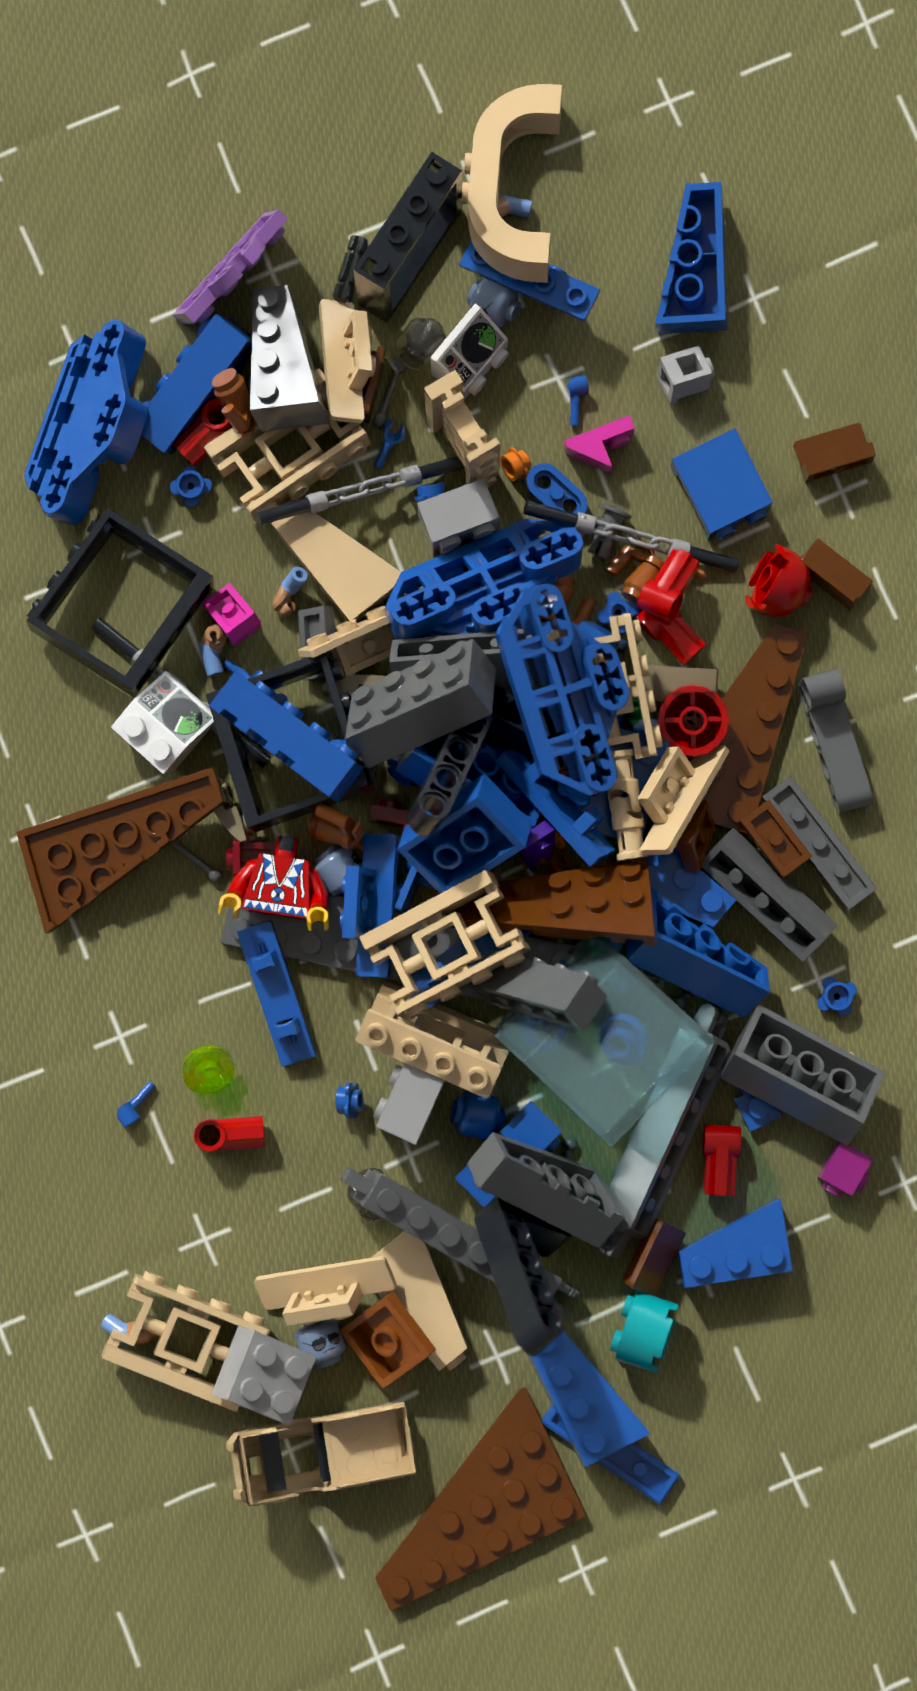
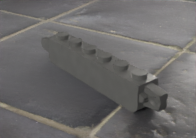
M712 1003L700 1005L691 1025L683 1022L680 1031L675 1035L672 1049L665 1064L658 1072V1080L653 1091L643 1105V1113L638 1124L628 1138V1146L623 1157L614 1169L613 1179L608 1189L625 1218L599 1248L594 1247V1249L609 1257L618 1259L631 1237L640 1240L649 1235L730 1056L729 1044L722 1040L728 1021H730L728 1019L729 1016L724 1010H718Z
M349 1167L345 1168L340 1180L356 1189L352 1198L361 1206L495 1282L477 1228L375 1169L373 1171L368 1169L363 1176ZM543 1267L552 1295L559 1289L564 1295L570 1298H577L580 1293L578 1290L564 1283L563 1279ZM555 1302L560 1317L565 1318L569 1311L561 1304Z

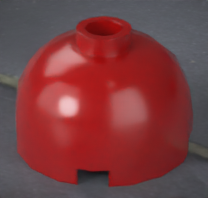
M777 544L775 545L777 551L775 553L767 551L756 565L748 584L755 586L752 597L746 595L745 598L747 607L770 617H784L794 612L799 606H804L808 602L812 593L810 571L801 559V556Z
M690 684L678 687L666 696L659 708L657 723L660 728L661 737L664 741L669 742V747L679 746L684 755L694 757L708 754L720 744L727 734L729 717L725 703L716 692L706 686ZM690 711H694L693 715H687V714H688V712H690ZM698 713L700 714L699 721L696 719V715ZM688 719H692L694 723L688 722Z

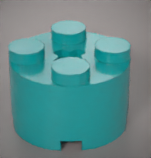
M637 1291L635 1297L627 1295L621 1316L627 1319L623 1331L616 1330L610 1347V1351L616 1353L615 1360L657 1374L660 1367L653 1364L656 1358H664L676 1321L669 1318L671 1310L678 1312L679 1304Z

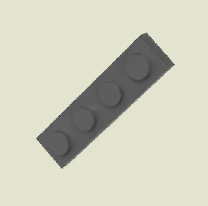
M792 776L761 798L764 802L769 799L812 855L809 859L810 863L847 911L877 889Z

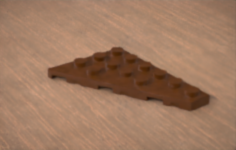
M526 1387L520 1388L456 1473L420 1517L410 1533L375 1576L390 1612L586 1517V1513Z

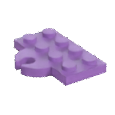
M279 209L264 213L177 308L172 316L181 324H196L198 321L200 323L204 322L215 309L212 303L221 296L226 297L239 283L238 280L243 276L242 272L245 269L247 271L251 270L262 258L261 254L268 244L272 246L284 234L285 229L282 226L288 218Z

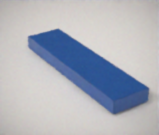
M551 1405L542 1418V1423L570 1442ZM634 1442L597 1461L659 1505L662 1504L680 1477L679 1473Z

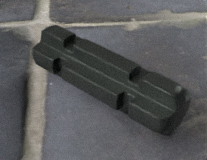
M352 235L349 239L347 246L349 252L345 253L338 276L339 283L335 285L333 298L336 301L345 303L352 301L354 294L353 286H355L353 269L368 248V240L358 235Z

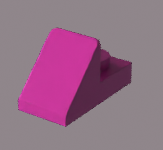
M629 415L565 440L563 449L567 456L611 474L612 464L605 447L610 446V449H616L630 442L629 438L633 436L635 427Z
M230 583L202 603L234 646L261 627V621L256 613Z

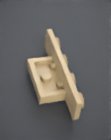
M322 299L319 303L329 419L360 424L365 418L362 389L368 378L373 377L376 368L375 356H371L370 349L373 329L371 326H368L367 312L354 310L353 303Z
M382 606L366 613L367 619L358 623L356 620H350L336 627L338 632L329 636L326 633H322L307 639V646L297 651L300 657H316L331 650L334 659L338 658L344 676H349L390 657L392 640L398 639L392 633L391 623L386 616V606Z
M718 745L708 754L694 756L690 762L679 746L667 747L637 798L654 823L640 848L644 855H668L672 853L716 774L722 767L729 753L726 745Z
M378 1256L258 1276L254 1284L266 1310L285 1307L282 1314L287 1326L295 1324L311 1325L317 1321L333 1318L335 1320L346 1319L354 1314L362 1295L394 1290L396 1281L385 1256Z

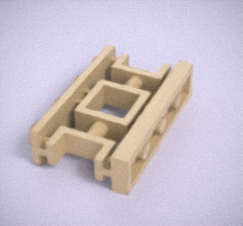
M319 368L315 373L322 392L325 410L328 414L326 409L328 404L325 375ZM329 419L330 424L262 432L255 420L254 434L243 438L232 427L204 446V449L223 478L237 468L243 474L253 489L240 497V500L254 522H258L257 511L282 505L290 499H299L306 494L309 486L316 481L330 478L336 473L338 466L347 460L352 461L362 456L370 445L367 433L360 427L359 423H348L343 428H340L336 421ZM296 429L310 450L283 468L268 447ZM331 429L340 443L323 454L315 439ZM256 443L264 457L248 468L239 454ZM273 468L282 482L265 493L256 479Z
M454 370L424 388L426 422L433 434L443 429V437L446 441H449L465 467L466 485L484 478L489 488L497 482L496 476L500 473L501 444L497 438L489 442L486 441L487 434L484 429H480L464 403L463 381L457 371Z
M631 613L611 616L609 620L612 635L594 639L599 643L607 644L621 642L619 627L625 626L634 675L628 676L626 664L621 662L629 689V698L625 704L626 706L617 710L608 738V744L612 746L633 742L636 759L656 756V748L663 747L659 726L652 727L650 712L656 711L653 691H645L643 677L650 675L646 655H638L636 642L643 640L639 619L632 620ZM552 630V633L547 635L549 641H554L556 637H559L558 630ZM597 654V657L592 659L593 665H599V662L603 660V655ZM633 697H639L648 746L641 747L639 733L620 736L617 715L634 712ZM591 754V757L587 758L585 756L582 757L584 761H591V758H599V754Z
M484 870L359 937L365 950L370 952V958L374 964L379 965L391 958L401 978L404 988L389 995L391 1001L396 1006L394 1009L397 1015H409L410 1018H415L430 1009L429 1003L439 998L442 1002L450 1000L461 993L460 987L472 981L473 985L480 984L493 976L492 970L502 965L507 969L525 960L523 954L531 949L528 943L524 941L521 930L514 929L503 935L489 908L490 905L504 898L498 888L500 885L494 873ZM485 893L488 894L474 901L483 920L467 927L461 914L458 912L445 917L447 913ZM454 925L468 954L439 968L426 939ZM424 927V929L411 935L420 952L404 961L397 946L391 945L384 950L382 949L413 931ZM490 932L497 947L503 948L512 943V946L470 967V964L482 959L474 940ZM426 966L434 981H440L446 977L449 978L407 1001L406 998L419 992L411 973Z
M384 980L372 1008L367 1011L356 1041L479 1096L489 1098L515 1036L439 1003L426 1013L415 1018H410L409 1015H397L394 1009L396 1006L391 1001L389 995L402 989V987Z
M145 1271L143 1276L135 1274L127 1296L143 1302L130 1335L115 1328L112 1329L103 1349L102 1359L237 1412L238 1405L211 1395L215 1386L214 1383L186 1371L189 1368L202 1373L208 1356L223 1362L225 1361L229 1348L214 1342L221 1325L209 1320V1315L268 1336L270 1330L267 1326L263 1325L265 1319L245 1311L243 1317L230 1312L232 1307L230 1304L212 1298L210 1303L197 1298L199 1292L179 1284L176 1290L163 1285L165 1278L154 1273ZM146 1288L188 1305V1308L185 1310L173 1305L167 1321L163 1322L147 1315L154 1298L141 1292V1290ZM177 1317L210 1329L197 1361L165 1349ZM141 1329L160 1336L154 1350V1355L164 1358L166 1361L162 1363L122 1347L119 1343L121 1341L134 1346Z

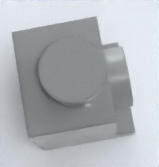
M699 346L660 357L657 379L670 405L677 403L679 398L710 389L711 378L714 377V367L710 358L704 357Z

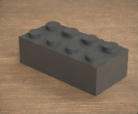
M470 639L462 644H454L446 651L431 658H423L415 665L402 671L392 672L384 679L371 685H363L352 693L345 740L370 768L492 714L496 667L476 641Z
M758 1004L743 1026L720 1078L848 1146L866 1120L885 1071Z

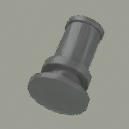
M599 505V508L604 510V514L602 517H598V520L622 526L624 519L631 520L632 518L625 510L614 505ZM598 526V530L603 531L604 527ZM613 529V534L618 535L619 530ZM595 534L590 549L587 552L608 560L615 540Z

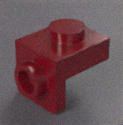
M380 800V805L371 804L369 820L370 822L402 827L404 831L405 825L408 824L407 817L409 811L401 810L400 803Z
M233 841V849H227L226 851L227 871L233 870V877H235L249 860L257 859L259 853L275 855L277 842L243 843Z

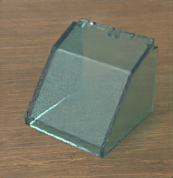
M593 936L589 940L581 939L568 952L571 956L568 961L562 958L558 962L571 971L579 973L580 970H585L594 975L599 981L597 985L608 996L585 1032L510 1011L495 1026L499 1031L495 1037L577 1120L612 1147L715 1041L623 955L599 936Z

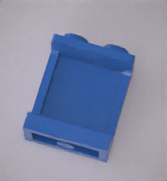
M735 428L672 458L670 468L675 478H680L706 530L704 534L707 540L715 536L718 541L725 539L737 532L736 526L748 521L749 525H753L768 517L767 511L770 510L773 501Z

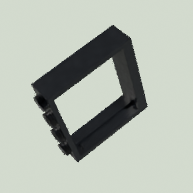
M434 152L430 153L353 269L358 305L388 323L463 210L462 170ZM367 260L376 265L372 274L362 269Z
M107 508L102 516L99 515L95 521H91L87 529L89 534L83 543H76L67 556L69 562L62 572L57 570L52 575L47 584V589L49 590L41 600L36 599L32 603V609L27 614V623L30 631L128 695L136 698L213 589L214 580L213 575ZM112 533L190 582L188 588L125 676L47 626L50 619Z
M324 652L316 657H307L247 679L253 685H256L260 680L270 689L275 690L324 672L344 738L346 737L351 695L348 691L345 693L343 691L340 680L344 679L345 676L338 658L333 660V657ZM221 689L206 694L209 705ZM210 707L247 828L254 832H259L315 812L320 803L327 806L337 804L336 801L322 793L265 814L238 728ZM346 741L347 747H349L352 751L355 752V750ZM359 756L357 757L355 762L364 769L358 775V781L352 783L338 803L375 790L372 779L377 778L374 766L369 768Z

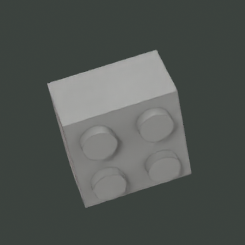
M484 478L417 503L418 518L433 556L443 555L462 545L499 531V516Z
M404 1063L403 1067L396 1064L388 1082L389 1085L393 1086V1090L388 1100L381 1098L373 1117L379 1120L376 1127L417 1145L445 1084V1080Z
M238 1326L211 1395L272 1420L290 1425L317 1356L255 1330Z

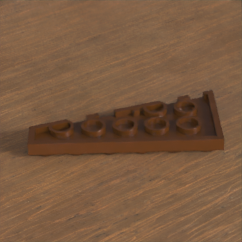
M775 623L722 698L727 708L729 723L727 734L719 745H726L729 753L702 799L707 800L714 825L727 830L734 828L739 833L749 836L740 824V820L759 807L809 633ZM685 755L688 761L690 762L693 756Z
M208 768L17 831V837L45 933L50 934L225 804L227 801L217 768Z
M647 858L498 881L500 885L498 888L504 898L489 906L498 926L505 933L514 929L533 930L534 935L582 940H589L593 936L611 937L612 942L625 943L626 939L643 940L644 945L657 946L650 868ZM485 893L447 913L445 917L458 912L461 914L467 927L483 920L474 901L488 894Z

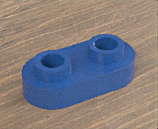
M542 463L534 466L529 471L527 489L530 495L540 504L564 510L563 505L566 502H573L576 505V510L571 513L577 514V512L586 514L588 505L586 496L556 467L551 464ZM542 478H546L550 481L551 485L547 489H542L538 486L537 482Z

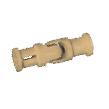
M634 749L611 751L617 771V779L612 788L608 789L607 792L612 814V829L617 832L619 854L616 855L617 861L648 857V855H644L640 850L643 844L641 828L644 827V819L641 812V804L637 799L640 795L638 779L634 778L632 756L635 755ZM626 792L629 797L622 798L621 795Z

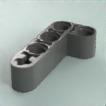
M835 668L802 678L798 683L800 698L837 813L840 815L873 805L870 784L843 702L846 699V691L839 670Z

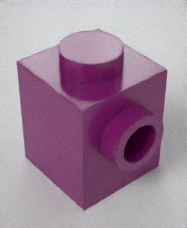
M837 1141L817 1176L818 1179L824 1182L821 1188L838 1198H841L843 1193L848 1196H853L855 1191L861 1193L870 1178V1174L866 1171L873 1158L851 1145L847 1146Z

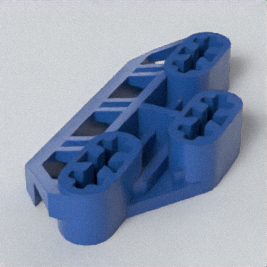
M117 319L107 322L102 327L101 332H95L93 339L84 334L70 345L24 473L29 490L41 497L40 504L42 509L47 512L46 516L57 522L77 525L85 518L99 481L100 472L98 465L100 463L103 464L107 459L119 465L127 463L136 451L147 420L148 410L146 405L130 396L129 390L142 360L146 339L141 333Z
M527 518L401 572L386 604V616L391 623L393 635L396 639L422 638L430 634L445 636L497 631L503 618L509 616L523 589L541 584L555 585L557 579L579 569L582 562V536L575 527L546 520ZM545 531L553 532L551 534L539 538L540 535L545 534ZM512 548L514 552L509 554L507 549ZM467 567L469 571L464 573L463 568ZM547 595L541 596V598L536 600L538 606L544 604ZM518 616L517 620L514 623V626H516L517 629H522L521 622Z
M541 584L523 589L509 616L503 618L495 633V638L537 772L548 779L560 782L588 796L607 791L612 788L617 779V771L609 748L608 738L617 710L624 707L629 698V689L618 654L610 644L599 643L570 621L563 596L556 586ZM547 595L549 602H546L544 606H538L536 600L541 598V596ZM552 614L556 616V619L548 620V622H540L539 617H548V615ZM518 616L524 635H532V637L517 641L520 637L514 623ZM552 630H558L559 637H556L554 641H549L547 635L551 634ZM597 654H602L603 660L599 662V665H593L592 659L597 657ZM527 658H532L540 685L547 683L548 686L536 690L532 689L535 685L526 660ZM603 673H610L612 678H603V680H596L595 676H602L604 675ZM608 688H613L614 695H611L609 700H604L603 694L608 691ZM547 706L555 733L562 732V735L548 739L550 733L542 707ZM585 734H590L592 740L587 742V746H581L580 740L585 738ZM591 754H599L600 757L591 758V761H584L582 756L591 757ZM562 755L569 778L558 773L560 765L557 756ZM596 769H601L602 775L597 777L598 781L592 780L591 775L596 772Z

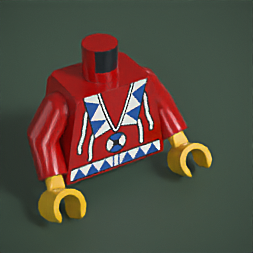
M278 836L275 855L259 853L257 859L249 860L233 878L227 893L220 898L218 914L221 915L224 908L230 907L234 909L232 919H237L241 907L246 912L306 920L309 931H312V924L314 922L322 921L324 923V931H327L329 929L327 912L328 891L319 871L312 868L309 861L296 859L299 839Z

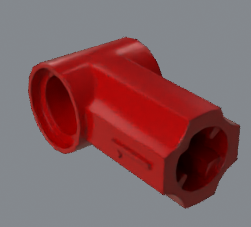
M217 398L208 401L204 405L201 416L173 444L194 467L207 456L204 446L233 427L227 419L222 424L214 425V419L218 414L222 413L221 410L225 407Z
M672 549L655 579H649L643 586L638 597L637 607L671 622L681 608L684 597L683 593L700 567L699 561L685 550Z
M642 610L635 617V620L639 619L640 627L655 641L659 640L683 666L706 646V643L681 618L682 614L680 611L671 622H668Z
M263 1116L203 1120L194 1130V1141L200 1149L209 1152L265 1147ZM208 1125L216 1126L221 1134L220 1140L213 1146H206L200 1139V1132Z
M704 1124L702 1146L703 1156H705L703 1194L735 1196L737 1158L740 1157L741 1126Z

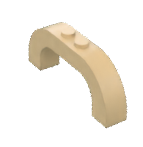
M528 85L514 89L496 99L484 111L476 125L472 153L465 154L464 173L470 174L469 183L463 182L462 204H468V226L472 243L479 255L492 268L506 276L522 281L548 283L550 233L528 232L515 229L508 225L499 215L497 208L502 156L507 146L521 136L528 134L559 135L562 85Z

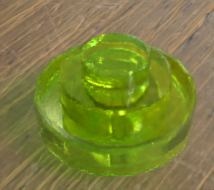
M215 1045L200 1046L185 1056L181 1064V1074L187 1088L193 1092L200 1094L215 1093L224 1089L231 1082L234 1076V1063L229 1052L224 1048Z

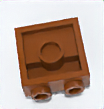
M393 1291L366 1309L340 1330L350 1348L355 1351L367 1367L370 1375L376 1379L382 1389L437 1350Z

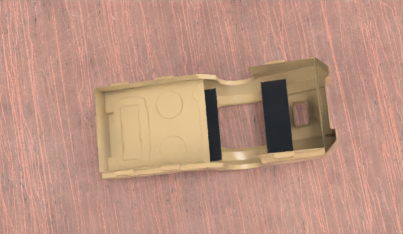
M402 1401L326 1416L292 1419L290 1425L278 1422L233 1433L226 1442L227 1451L231 1452L236 1489L233 1490L234 1498L247 1507L287 1501L288 1498L298 1496L299 1494L297 1493L339 1490L416 1474L412 1452L414 1448L411 1429L408 1426L405 1403ZM303 1435L314 1437L319 1467L313 1471L285 1476L279 1440ZM256 1457L258 1473L251 1475L249 1458Z

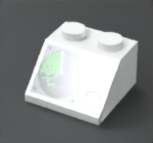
M475 303L430 357L431 375L439 380L456 370L463 381L464 400L470 393L475 396L486 383L487 379L484 376L490 368L494 367L497 369L509 354L506 351L508 348V338L482 308Z
M165 671L129 704L111 728L162 774H166L179 767L214 725L211 710L168 671Z

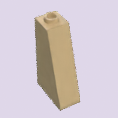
M306 512L271 523L276 534L346 621L356 620L358 623L366 616L368 611L377 608L390 597L401 572L318 514Z
M403 1231L372 1256H385L396 1281L394 1290L378 1292L381 1298H384L392 1291L395 1293L437 1349L428 1358L439 1371L445 1366L451 1371L466 1358L463 1352L468 1348L427 1244L410 1233Z

